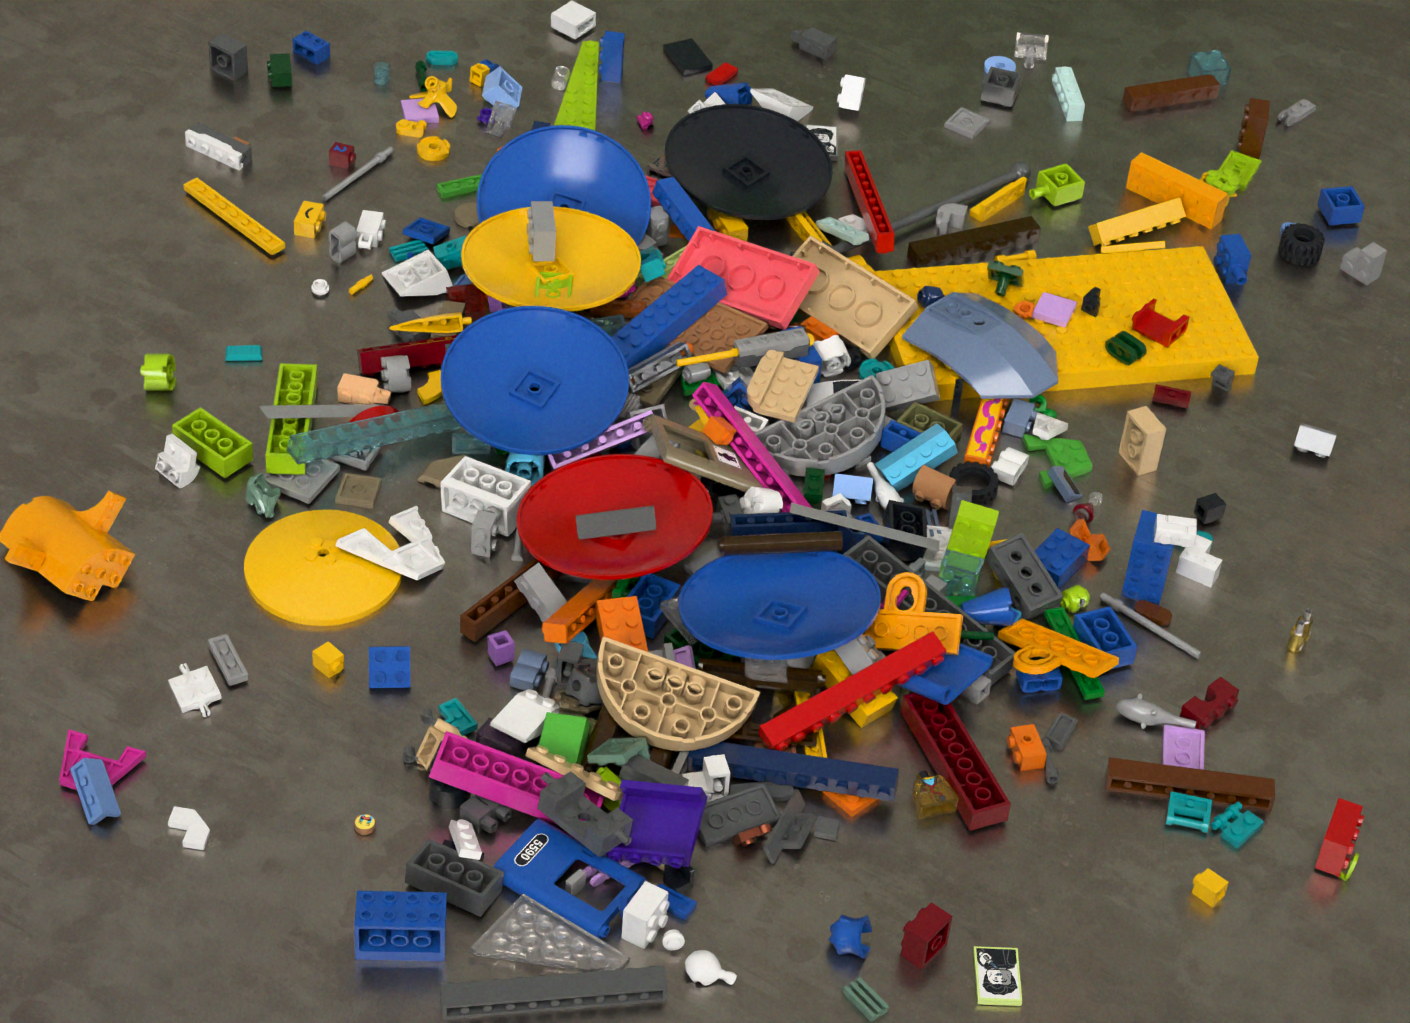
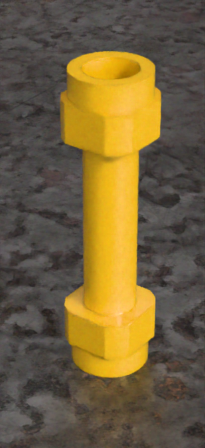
M1027 250L1021 254L998 255L994 257V261L1036 259L1035 250Z

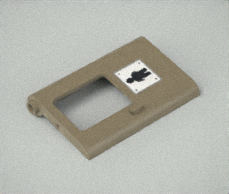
M654 414L644 418V430L648 433H653L664 462L747 492L751 487L762 488V485L730 444L728 446L715 444L702 432ZM669 439L707 453L709 460L672 446Z

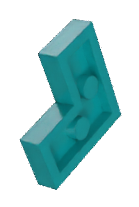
M457 698L438 705V711L445 718V721L457 727L462 736L478 729V723Z

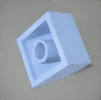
M499 66L486 76L482 96L493 106L517 108L520 104L522 86Z
M835 474L833 496L841 493L846 499L855 500L856 504L866 505V501L871 500L873 478Z

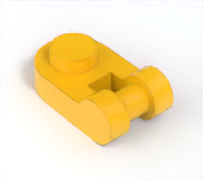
M402 119L396 123V132L399 135L421 138L427 123L424 120L414 122Z

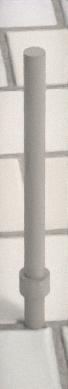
M388 147L383 152L377 153L372 160L322 195L323 201L329 200L375 165L384 162L386 157L394 152L393 148Z
M1104 592L1101 594L1100 599L1109 604L1116 612H1122L1198 659L1201 656L1202 652L1125 606L1123 601L1114 599Z

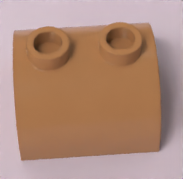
M922 465L914 480L912 493L916 500L923 502L925 499L937 510L941 507L949 510L952 485H956V480Z

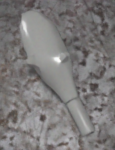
M1141 693L1134 698L1118 700L1116 706L1121 715L1140 723L1142 729L1147 725L1177 724L1195 729L1196 721L1171 714L1162 707L1144 700Z

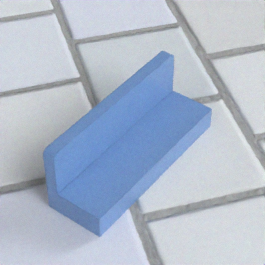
M83 758L70 768L87 821L90 825H96L106 816L119 817L121 815L106 768L101 759Z

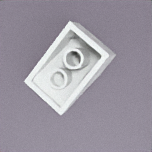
M527 689L518 693L491 721L490 726L526 743L542 734L546 713L559 714L561 706L556 704L554 700L544 698L538 695L536 691Z

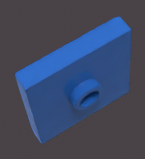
M421 217L403 229V235L430 244H435L450 233L449 226Z

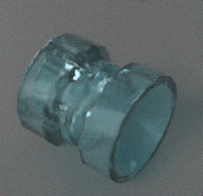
M377 62L374 64L375 83L384 85L390 82V65L388 63Z

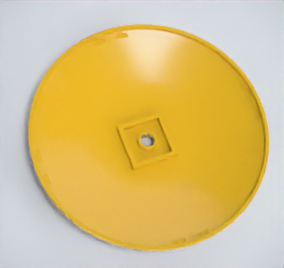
M553 206L556 227L555 261H533L532 254H529L527 234L529 219L527 218V209L531 207L503 212L483 221L468 234L461 250L462 266L470 281L490 297L515 307L546 306L569 312L594 308L606 304L628 291L637 280L641 268L639 248L627 232L603 217L565 207ZM539 272L565 274L544 279ZM569 275H573L572 292L569 298H567L568 287L557 289L560 291V296L557 298L546 296V291L549 289L539 288L538 297L535 296L537 276L540 278V282L545 285L549 280L550 283H553V279L564 280L568 279ZM555 292L548 293L550 296L558 295Z

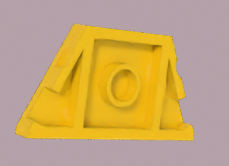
M1165 241L1102 246L1101 254L1165 248Z

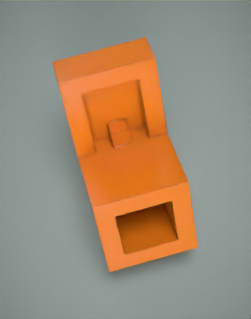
M1077 519L1069 529L1072 536L1090 545L1088 561H1101L1111 550L1105 535H1091L1084 519Z

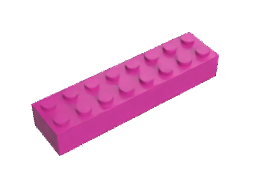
M446 731L430 772V778L556 824L537 809L541 790L548 786L546 782L541 780V777L546 772L555 779L561 778L564 775ZM585 787L584 796L601 808L604 796Z

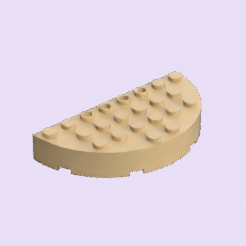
M604 636L602 638L596 664V678L603 703L610 715L625 731L635 738L645 737L649 745L673 751H691L716 745L740 729L756 705L760 694L759 691Z

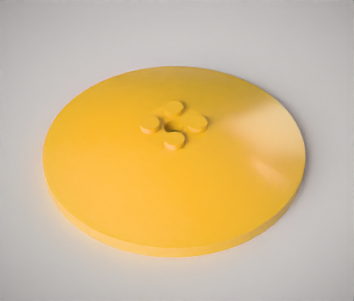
M327 509L300 512L272 523L252 541L244 560L245 582L257 603L279 618L310 626L345 624L362 619L384 606L397 591L401 583L402 574L336 547L337 540L365 528L391 551L398 549L399 545L385 528L364 516L347 511Z

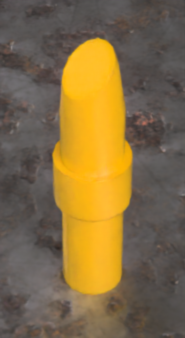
M372 274L360 279L354 286L349 288V293L353 295L360 289L365 288L373 280Z

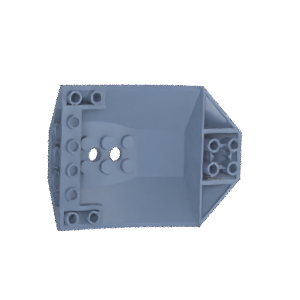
M952 292L930 304L902 335L903 340L930 353L954 370L981 396V399L1034 398L1058 383L1056 351L1043 335L1010 310L977 293Z

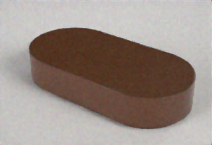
M1145 600L1135 603L1134 611L1156 625L1168 626L1171 623L1172 613L1168 609Z

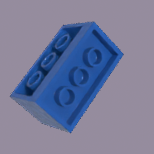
M1142 510L1132 544L1121 596L1139 601L1145 600L1159 605L1174 545L1154 542V525L1158 513Z
M357 891L354 921L355 959L445 961L447 893Z

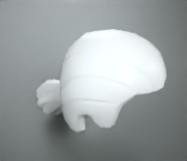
M707 950L694 951L685 961V970L694 983L699 981L706 986L714 983L717 979H723L726 983L732 985L737 978L734 972L721 969L717 957Z

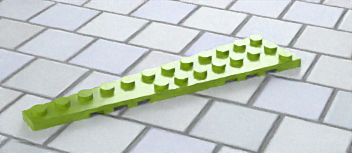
M592 40L582 42L554 126L570 125L595 130L599 42Z

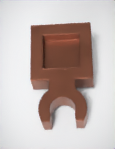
M766 823L741 832L732 837L735 846L742 843L744 847L754 843V838L772 831L770 823Z

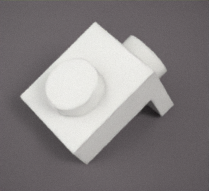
M841 493L822 501V511L841 508L851 513V503Z

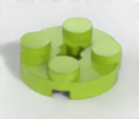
M1230 169L1209 170L1205 183L1228 193V196L1233 195L1238 190L1240 184L1238 177Z

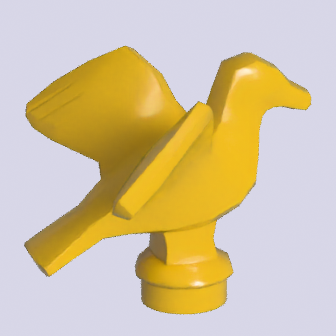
M430 76L425 80V86L428 91L409 96L410 99L424 98L418 102V105L427 109L432 103H440L444 111L451 118L457 112V105L447 95L452 90V78H449L445 83L434 76Z

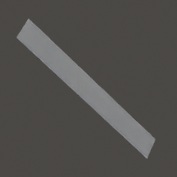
M278 405L259 407L267 419L355 417L366 409L388 405Z
M791 503L790 513L939 551L940 541Z

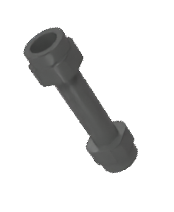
M1043 738L1041 741L1047 753L1045 777L1048 783L1054 784L1060 779L1059 771L1053 764L1051 742L1049 739Z

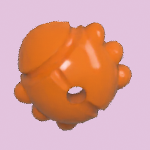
M1021 301L1014 306V311L1020 318L1027 319L1032 317L1035 304L1030 303V301Z

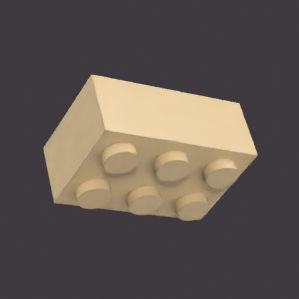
M1147 406L1127 411L1119 448V454L1138 476L1157 470L1166 433L1165 426Z

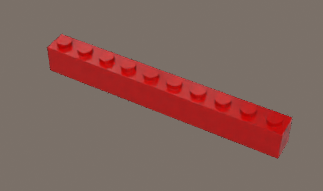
M861 150L845 151V171L876 253L894 251V231Z
M934 631L764 723L760 726L758 734L768 749L783 751L790 743L802 741L808 733L812 731L813 733L818 732L828 722H836L846 712L850 714L857 710L859 705L872 702L876 698L875 696L881 693L883 695L887 694L893 689V686L905 684L915 674L917 676L923 674L931 665H939L944 661L947 650Z

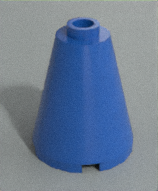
M746 82L710 86L705 92L706 99L716 92L725 104L751 105L753 95L750 92L752 88Z
M1006 587L978 596L960 605V609L979 624L1012 626L1014 622L1013 611H1011L1010 606L1012 600L1010 592Z

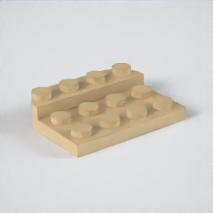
M769 350L761 358L747 387V402L753 408V411L758 414L795 423L818 374L819 366L785 358L784 352Z

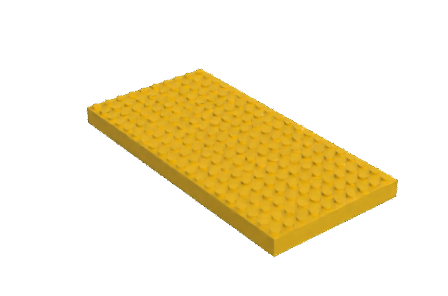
M1203 246L1002 261L1006 266L1016 265L1024 270L1023 287L1008 284L1005 296L995 294L998 281L988 279V263L871 272L916 300L919 308L888 342L897 368L929 360L933 364L940 400L936 401L953 400L956 379L963 378L930 353L902 339V335L925 310L917 301L918 291L924 286L939 287L945 296L952 292L977 293L1005 307L1014 314H1016L1014 306L1021 301H1030V303L1035 304V308L1043 292L1076 301V309L1066 328L1032 317L1023 319L1043 335L1056 351L1058 383L1044 392L1211 378V372L1219 364L1234 371V376L1255 374L1259 359ZM1094 287L1101 289L1100 308L1096 317L1081 310L1083 297ZM1153 298L1157 300L1155 312L1173 321L1179 319L1183 314L1190 317L1187 331L1168 348L1132 329L1134 313L1140 311L1144 304L1149 303ZM1121 331H1126L1145 344L1147 349L1146 355L1137 359L1131 365H1125L1110 355L1105 348V342L1115 337ZM963 379L961 399L981 397Z

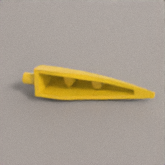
M461 312L406 321L390 326L389 329L395 331L453 333L462 332L463 325L472 324L471 317L462 318Z

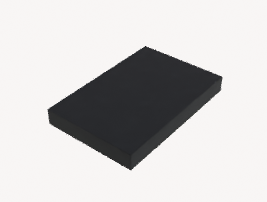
M692 38L663 45V50L683 75L713 69V63Z

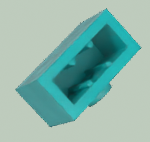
M466 235L433 247L436 259L446 270L462 265L461 250L467 237Z

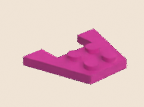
M68 729L59 782L61 786L77 790L70 768L83 758H91L103 761L112 786L146 758V751L127 746L118 761L82 751L88 742V735Z

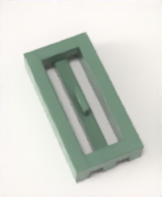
M861 977L857 978L856 982L852 981L850 986L846 985L843 987L842 993L871 1022L888 1012L889 1006ZM853 990L862 998V1000L853 992ZM867 1005H869L875 1011V1013H873Z

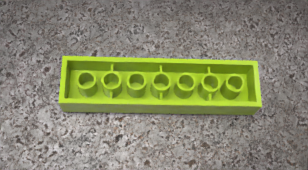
M280 363L273 406L315 405L318 385L317 365ZM271 418L265 455L266 473L305 474L313 418Z

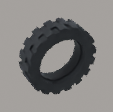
M967 461L964 464H957V467L954 466L952 471H950L949 477L956 480V486H963L959 480L967 477L981 479L988 485L984 489H972L971 503L982 505V503L988 504L997 495L999 485L998 474L994 473V469L988 468L986 464H979V462L970 463V461Z

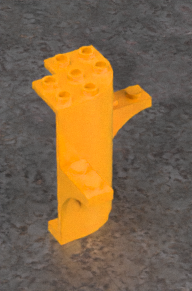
M108 490L105 497L96 506L86 511H78L68 502L51 496L32 498L30 503H23L11 514L0 532V542L10 549L5 560L9 563L38 571L66 594L94 601L102 585L113 588L118 587L136 555L108 534L127 498Z

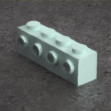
M1066 66L1056 67L1055 74H1052V83L1066 121H1082L1085 103L1072 68Z

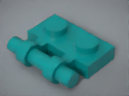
M1240 802L1230 804L1225 809V812L1218 814L1210 824L1213 830L1221 828L1223 830L1221 837L1237 849L1264 825V821L1249 810L1243 814L1239 812L1243 808ZM1230 818L1234 820L1232 824L1228 822Z

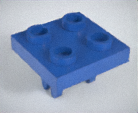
M369 646V688L410 687V646Z

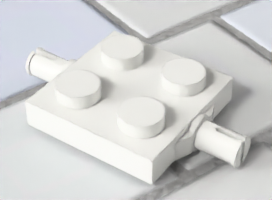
M183 663L184 667L182 664L179 666L182 675L169 679V686L182 713L200 709L202 716L207 717L206 713L208 716L211 714L208 705L222 699L221 693L207 666L190 671L188 665Z

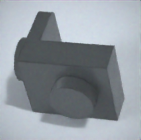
M1219 364L1211 372L1210 376L1213 377L1212 384L1228 392L1231 389L1235 372Z

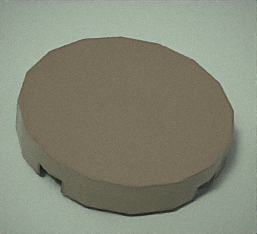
M464 203L456 208L454 212L455 221L460 226L465 228L473 226L475 228L480 224L477 214V203Z

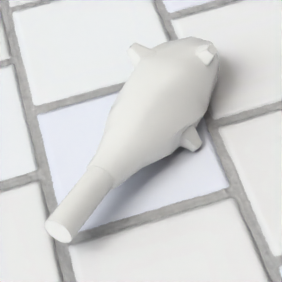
M868 463L867 468L875 484V501L880 503L884 511L889 500L903 503L904 499L900 498L893 486L879 475L874 463Z

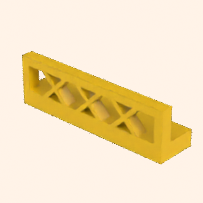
M1023 176L1017 181L1009 183L971 208L969 215L980 222H984L1025 194L1027 178Z
M806 211L786 218L804 242L811 235L817 240L831 245Z

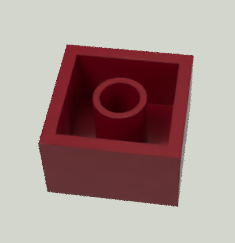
M932 902L926 908H921L913 921H908L903 928L904 937L901 941L902 949L900 956L922 970L947 945L953 916Z

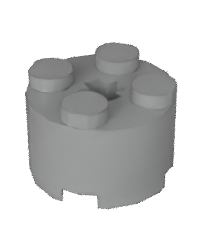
M408 356L381 357V367L384 368V370H381V380L385 381L383 388L391 391V393L410 391L411 377L409 376L410 365Z

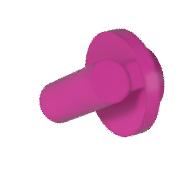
M643 111L642 115L637 116V121L643 130H646L649 125L654 124V117L649 111L647 113Z

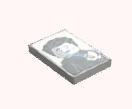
M805 124V127L812 131L823 143L831 161H837L838 127Z

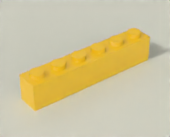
M1179 197L1090 225L1088 228L1094 246L1101 244L1102 247L1111 244V240L1114 239L1115 243L1125 240L1124 236L1129 235V238L1138 236L1139 231H1143V234L1153 231L1152 227L1155 226L1157 229L1166 227L1168 222L1171 225L1181 222L1180 218L1186 217Z

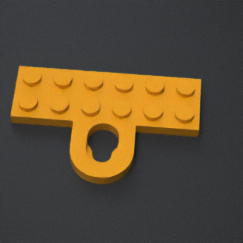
M905 572L896 575L889 582L884 609L879 610L874 622L862 634L869 635L874 639L877 650L897 651L934 631L947 650L945 655H958L963 615L925 612L927 587L918 575ZM910 587L912 590L911 594L914 597L913 606L908 610H899L897 608V597L900 595L902 588Z
M1023 618L1013 623L1012 626H1007L998 631L999 639L1022 648L1015 652L1013 666L1024 673L1044 674L1060 665H1064L1072 671H1078L1087 677L1096 678L1119 664V657ZM1033 657H1042V658H1045V659H1039V660H1030V659L1033 658Z

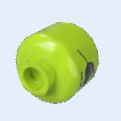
M1080 585L1069 587L1062 591L1063 598L1060 601V605L1070 613L1080 611L1088 606L1090 600L1089 592Z

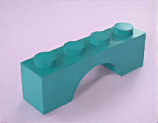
M654 246L639 251L641 255L640 270L645 282L665 275L664 269L667 267L659 249L655 250Z

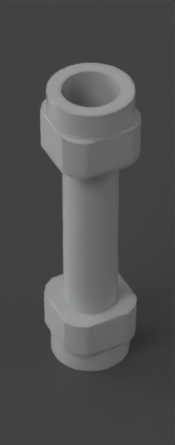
M549 668L545 674L546 683L541 695L544 698H550L553 684L557 683V670L554 668Z

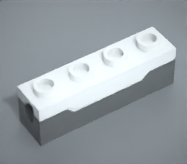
M197 123L185 132L187 147L232 168L241 170L252 161V149L250 146L205 125Z

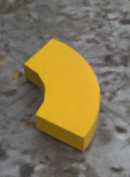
M441 370L428 373V382L417 389V394L424 405L442 396Z

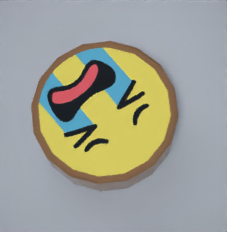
M369 814L357 816L354 820L355 831L361 835L371 834L376 828L375 818Z

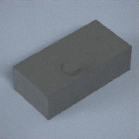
M428 839L406 863L405 883L425 892L447 893V902L480 917L502 892L503 871L476 859L459 857L456 850L431 839Z

